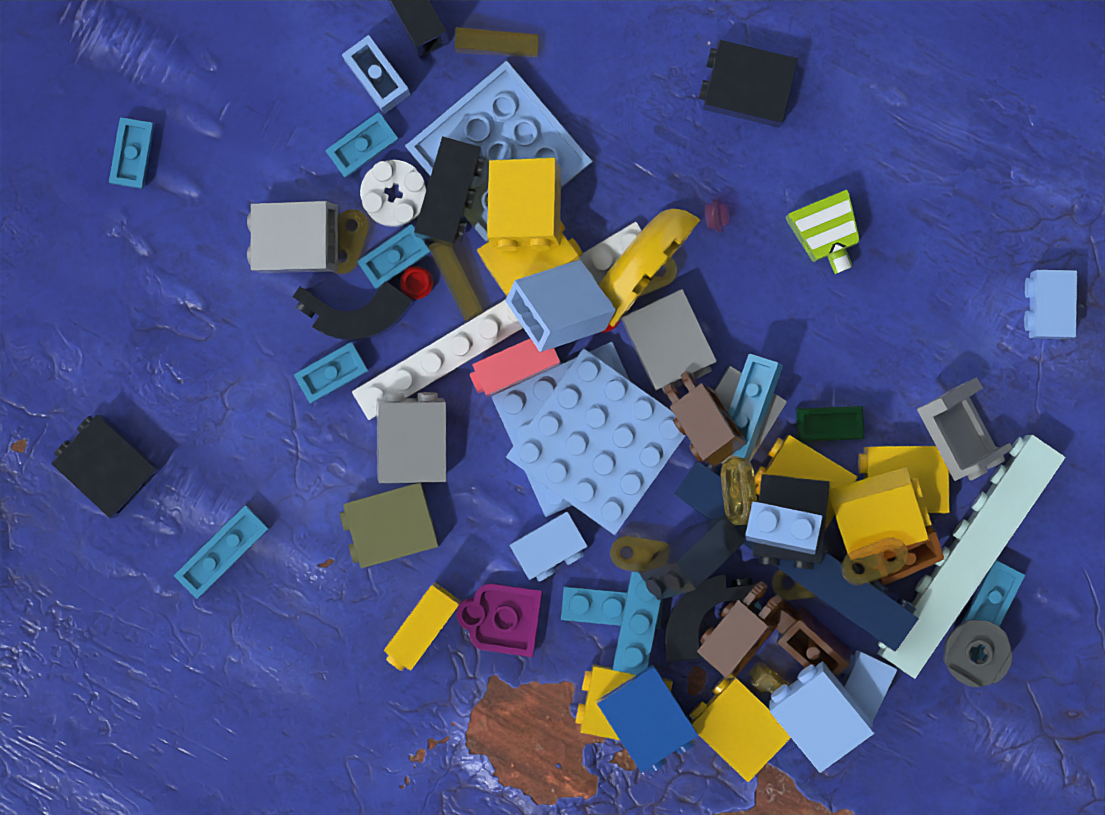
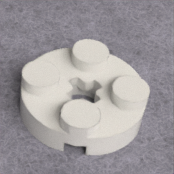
M400 160L381 161L375 164L365 175L360 189L364 209L374 221L388 227H399L416 219L419 216L426 193V186L421 174L415 167ZM399 185V191L403 193L402 198H396L394 203L389 202V196L385 194L386 188Z

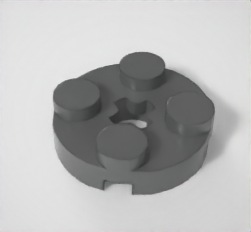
M966 620L956 626L946 638L943 661L950 674L956 680L970 687H981L999 682L1007 674L1012 663V651L1009 639L1000 627L985 620ZM979 644H982L984 646L982 652L986 654V658L984 660L977 659L974 663L971 660L972 654L969 651L972 646L977 648Z

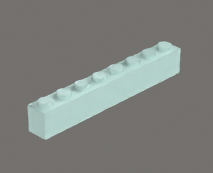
M1025 435L1024 438L1018 437L1012 445L1013 449L1008 452L1012 456L1006 465L1000 464L992 474L990 481L993 484L987 493L982 491L974 500L971 506L974 512L968 521L963 519L955 528L952 535L956 538L949 549L947 547L942 548L944 560L935 563L937 566L930 576L925 574L917 584L915 591L918 594L912 603L909 604L917 609L913 615L918 617L919 620L896 652L878 642V646L881 649L877 654L914 679L1066 458L1034 435Z

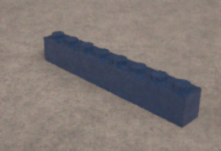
M697 461L674 494L709 520L726 515L745 541L743 544L753 551L754 542L747 541L746 539L753 502L748 497L751 491L736 480L731 485L722 479L721 476L724 472L718 467L707 462L703 465ZM823 543L821 565L814 564V570L793 568L794 562L780 560V566H775L893 652H896L919 620L918 617L913 615L917 610L915 607L902 598H899L897 602L885 595L889 589L874 578L868 583L858 575L861 571L860 568L845 558L840 563L830 555L833 549Z

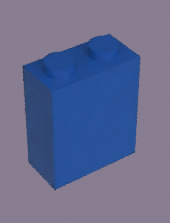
M653 664L596 700L598 707L641 773L647 769L650 773L658 770L667 763L665 757L674 751L682 754L696 744L693 740L698 737L696 730Z

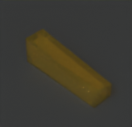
M456 27L454 48L455 53L538 57L539 35Z
M436 242L429 245L428 248L465 322L484 313L452 247Z

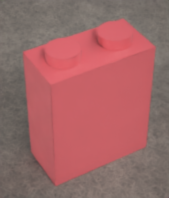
M530 338L472 364L475 372L469 375L478 394L484 391L486 396L490 397L559 366L560 360L554 348L540 352Z

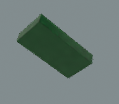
M863 406L795 409L797 440L800 442L864 439Z

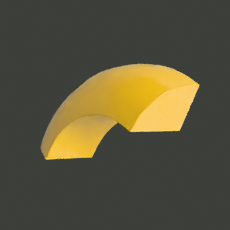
M669 209L661 211L625 249L598 284L615 308V312L609 322L612 327L628 312L648 286L650 280L646 276L652 278L662 265L664 266L684 244L701 221L700 219L685 210Z

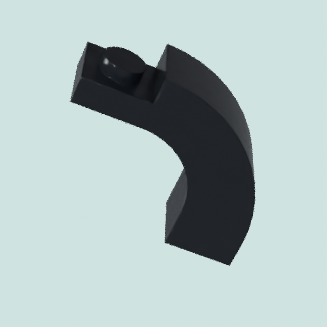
M386 281L368 304L353 311L333 309L301 286L292 296L299 301L296 308L312 319L315 313L319 315L312 328L329 337L345 341H361L382 335L397 325L414 304L412 299Z
M721 573L709 576L696 590L681 594L674 603L666 621L664 647L667 662L701 658V655L697 652L700 648L698 633L704 615L719 603L744 600L758 583H752L751 577L732 579V586H727L726 575Z

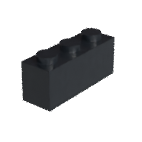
M442 136L414 230L415 237L454 248L456 240H463L467 222L462 221L465 208L472 209L477 191L471 189L474 177H481L486 158L481 157V147Z

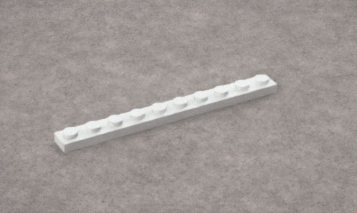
M637 222L587 250L579 257L587 270L592 273L597 284L600 283L625 249L641 232ZM504 300L355 389L352 393L370 421L377 416L376 399H384V394L403 393L404 398H408L522 330L523 326Z

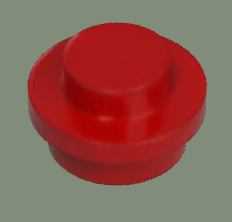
M413 266L406 269L401 275L400 287L402 292L409 298L415 300L422 299L431 292L433 278L425 268Z

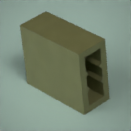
M422 482L343 504L345 511L339 512L344 531L350 530L353 543L348 544L353 563L359 562L361 569L440 546Z

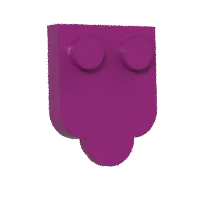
M500 584L483 585L476 591L474 598H468L460 603L456 614L457 620L464 629L469 630L470 640L478 649L533 658L543 591Z

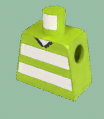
M848 190L793 211L785 217L813 262L828 257L834 274L853 267L846 249L859 243V235Z

